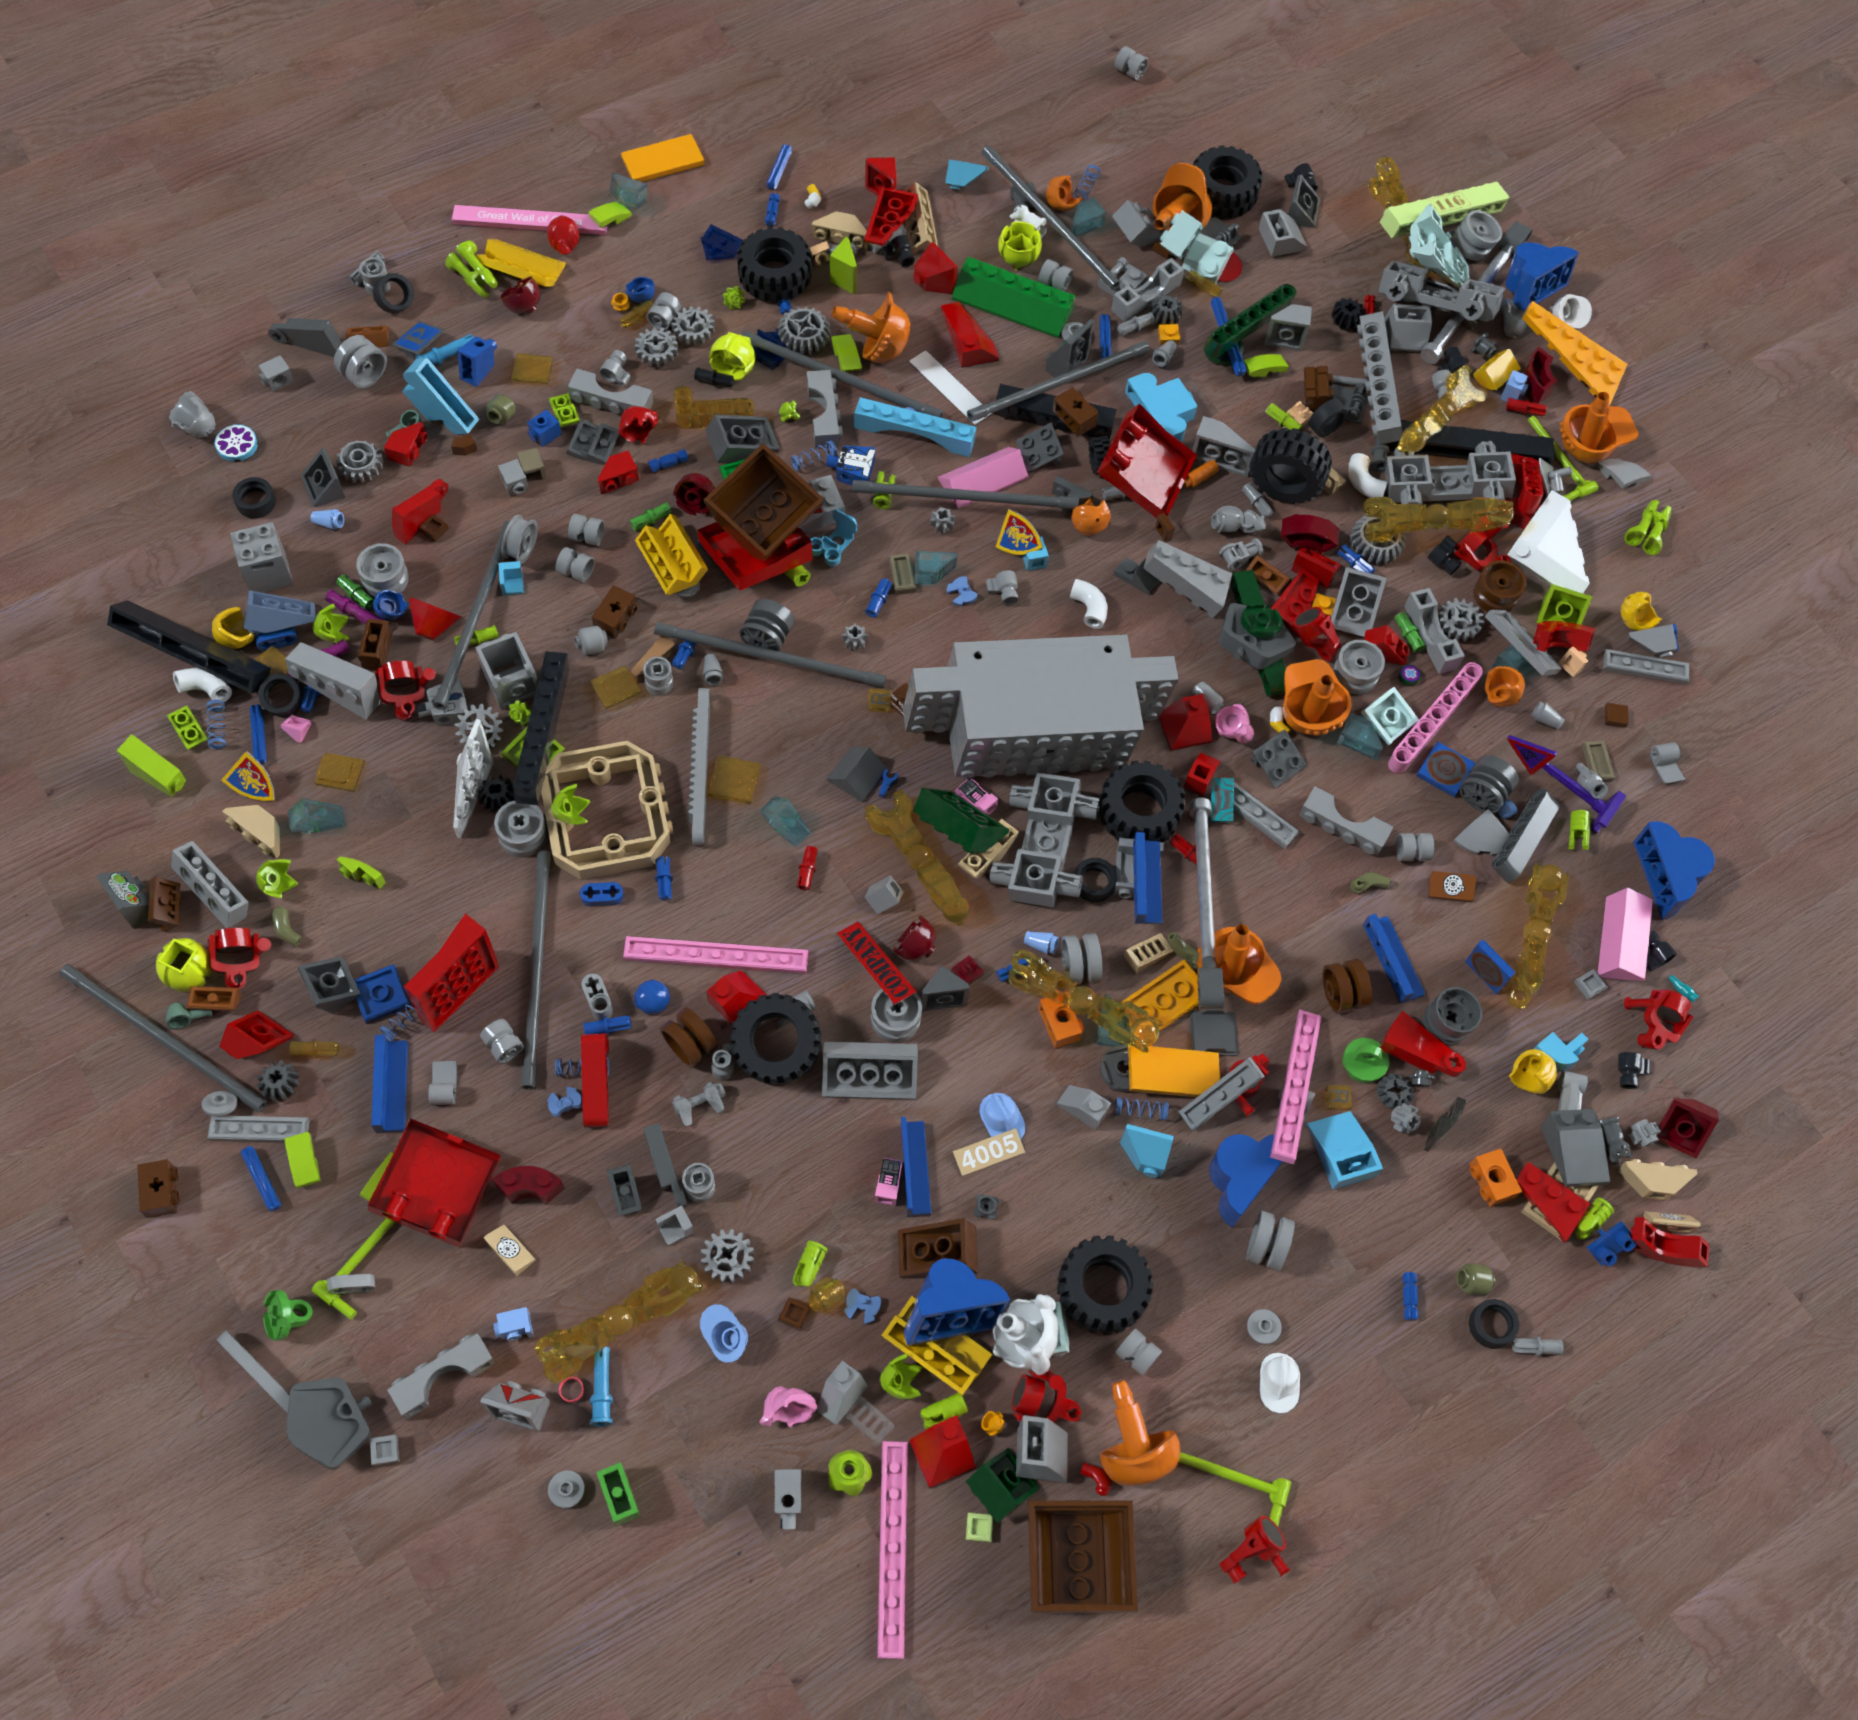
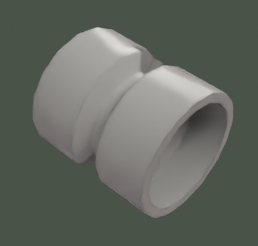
M1125 46L1117 55L1114 67L1122 73L1127 72V75L1134 80H1139L1147 68L1148 58L1140 53L1136 54L1133 49Z
M368 258L360 264V273L366 292L373 295L374 284L379 278L387 274L385 263L379 258ZM390 282L385 283L383 286V295L389 291Z
M1047 259L1040 271L1038 282L1066 291L1073 276V269L1064 265L1059 267V263Z
M660 293L654 305L647 312L646 318L653 327H656L658 330L664 328L665 331L673 322L672 318L676 317V312H680L682 308L681 303L670 293Z
M573 514L569 523L568 539L580 543L585 540L586 544L599 546L604 534V520L594 517L588 520L584 515Z
M565 547L557 558L555 569L559 574L567 577L572 575L573 579L585 583L593 572L595 560L589 555L583 553L579 555L576 550Z
M657 656L648 659L643 666L645 686L655 696L666 695L673 688L670 662L663 657Z
M1399 833L1397 835L1396 856L1398 861H1413L1414 858L1419 861H1432L1434 839L1431 833H1417L1416 836L1413 833Z
M505 1019L492 1022L480 1034V1038L487 1048L491 1049L490 1052L499 1064L511 1061L524 1048L522 1042L513 1034V1029Z
M703 1163L689 1165L682 1175L685 1194L693 1202H706L715 1192L713 1172L710 1167Z
M1135 1328L1115 1353L1125 1362L1131 1361V1367L1143 1376L1163 1351L1152 1342L1146 1343V1337Z

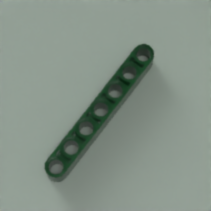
M1282 284L1214 330L1204 346L1205 354L1212 358L1219 357L1270 321L1272 315L1290 306L1297 294L1295 287L1290 284Z
M1253 570L1232 573L1230 584L1237 604L1247 606L1252 603H1264ZM1282 658L1264 669H1258L1268 697L1285 694L1284 673L1286 668Z

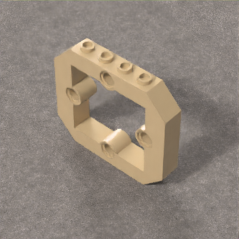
M629 741L556 754L547 766L541 790L555 865L578 879L585 880L652 867L655 864L656 858L660 857L670 844L669 834H673L671 821H666L665 815L669 814L667 801H662L661 796L665 795L663 782H658L661 770L659 763H654L653 755ZM599 769H602V770H603L602 772H595L596 770H599ZM637 769L641 785L639 793L640 807L642 812L647 815L651 836L624 841L621 835L611 833L604 837L602 846L571 851L568 831L574 827V824H566L555 818L551 810L554 798L560 792L559 784L590 778L593 784L602 786L610 781L611 774ZM649 799H654V800H655V801L652 802V803L646 802V801L649 800ZM613 846L619 847L617 850H610Z

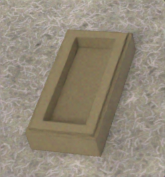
M910 554L890 555L889 564L895 594L916 592Z
M1605 740L1584 742L1581 746L1587 768L1595 771L1602 778L1603 782H1612L1615 776Z

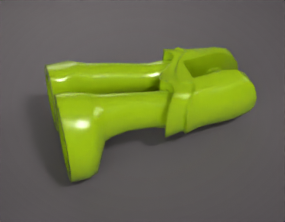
M471 240L465 241L456 247V251L475 271L471 272L463 263L462 258L455 252H451L447 256L445 265L452 272L458 271L464 277L463 281L479 296L487 298L489 293L483 286L487 283L491 288L495 289L498 286L497 280L489 269L484 267L476 258L477 247Z
M1652 500L1642 513L1640 523L1628 529L1624 535V540L1628 545L1638 546L1644 540L1650 526L1652 531L1643 544L1644 552L1649 555H1657L1661 551L1663 545L1661 534L1665 532L1671 516V507L1668 505L1662 513L1656 511L1660 502L1658 500Z

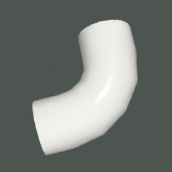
M1362 453L1353 454L1350 457L1348 466V477L1353 487L1362 495L1381 501L1387 482L1376 479L1369 474L1370 458Z
M1076 579L1071 590L1070 599L1080 601L1086 605L1087 611L1083 620L1088 627L1093 629L1102 628L1108 610L1104 594L1096 586Z
M198 668L173 671L174 684L179 693L189 690H203L208 693L211 700H221L223 702L227 701L232 695V690L226 681Z

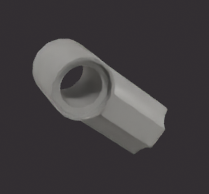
M1565 1070L1561 1072L1558 1081V1090L1561 1091L1558 1111L1581 1109L1582 1096L1586 1091L1588 1083L1587 1076Z

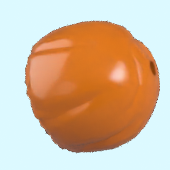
M1069 175L1052 178L1046 189L1048 204L1053 209L1061 212L1074 209L1082 200V197L1075 199L1071 195L1072 183Z
M1090 498L1083 505L1073 509L1071 518L1075 529L1085 536H1092L1107 528L1111 514L1105 500L1099 506H1094Z
M1499 666L1490 670L1485 682L1488 701L1498 707H1510L1520 701L1525 689V681L1522 674L1518 670L1506 666Z

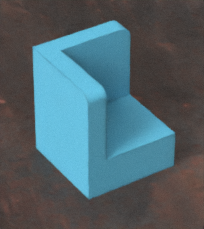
M1042 536L1040 538L1043 548L1022 555L1027 571L1047 567L1049 555Z
M520 561L499 563V581L503 596L524 593L523 572Z

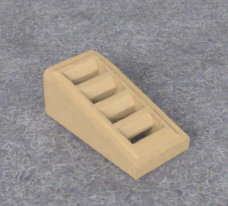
M1160 933L1125 950L1124 958L1137 974L1170 955L1174 950ZM1159 941L1165 950L1161 951L1156 942ZM1152 945L1157 954H1154L1149 946ZM1145 949L1147 953L1150 955V957L1147 958V956L1142 950ZM1137 953L1142 957V961L1137 957Z

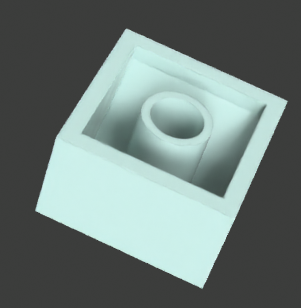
M1183 210L1180 214L1176 213L1171 221L1172 227L1169 231L1165 230L1160 238L1162 241L1160 245L1181 261L1190 249L1194 239L1203 229L1201 222Z

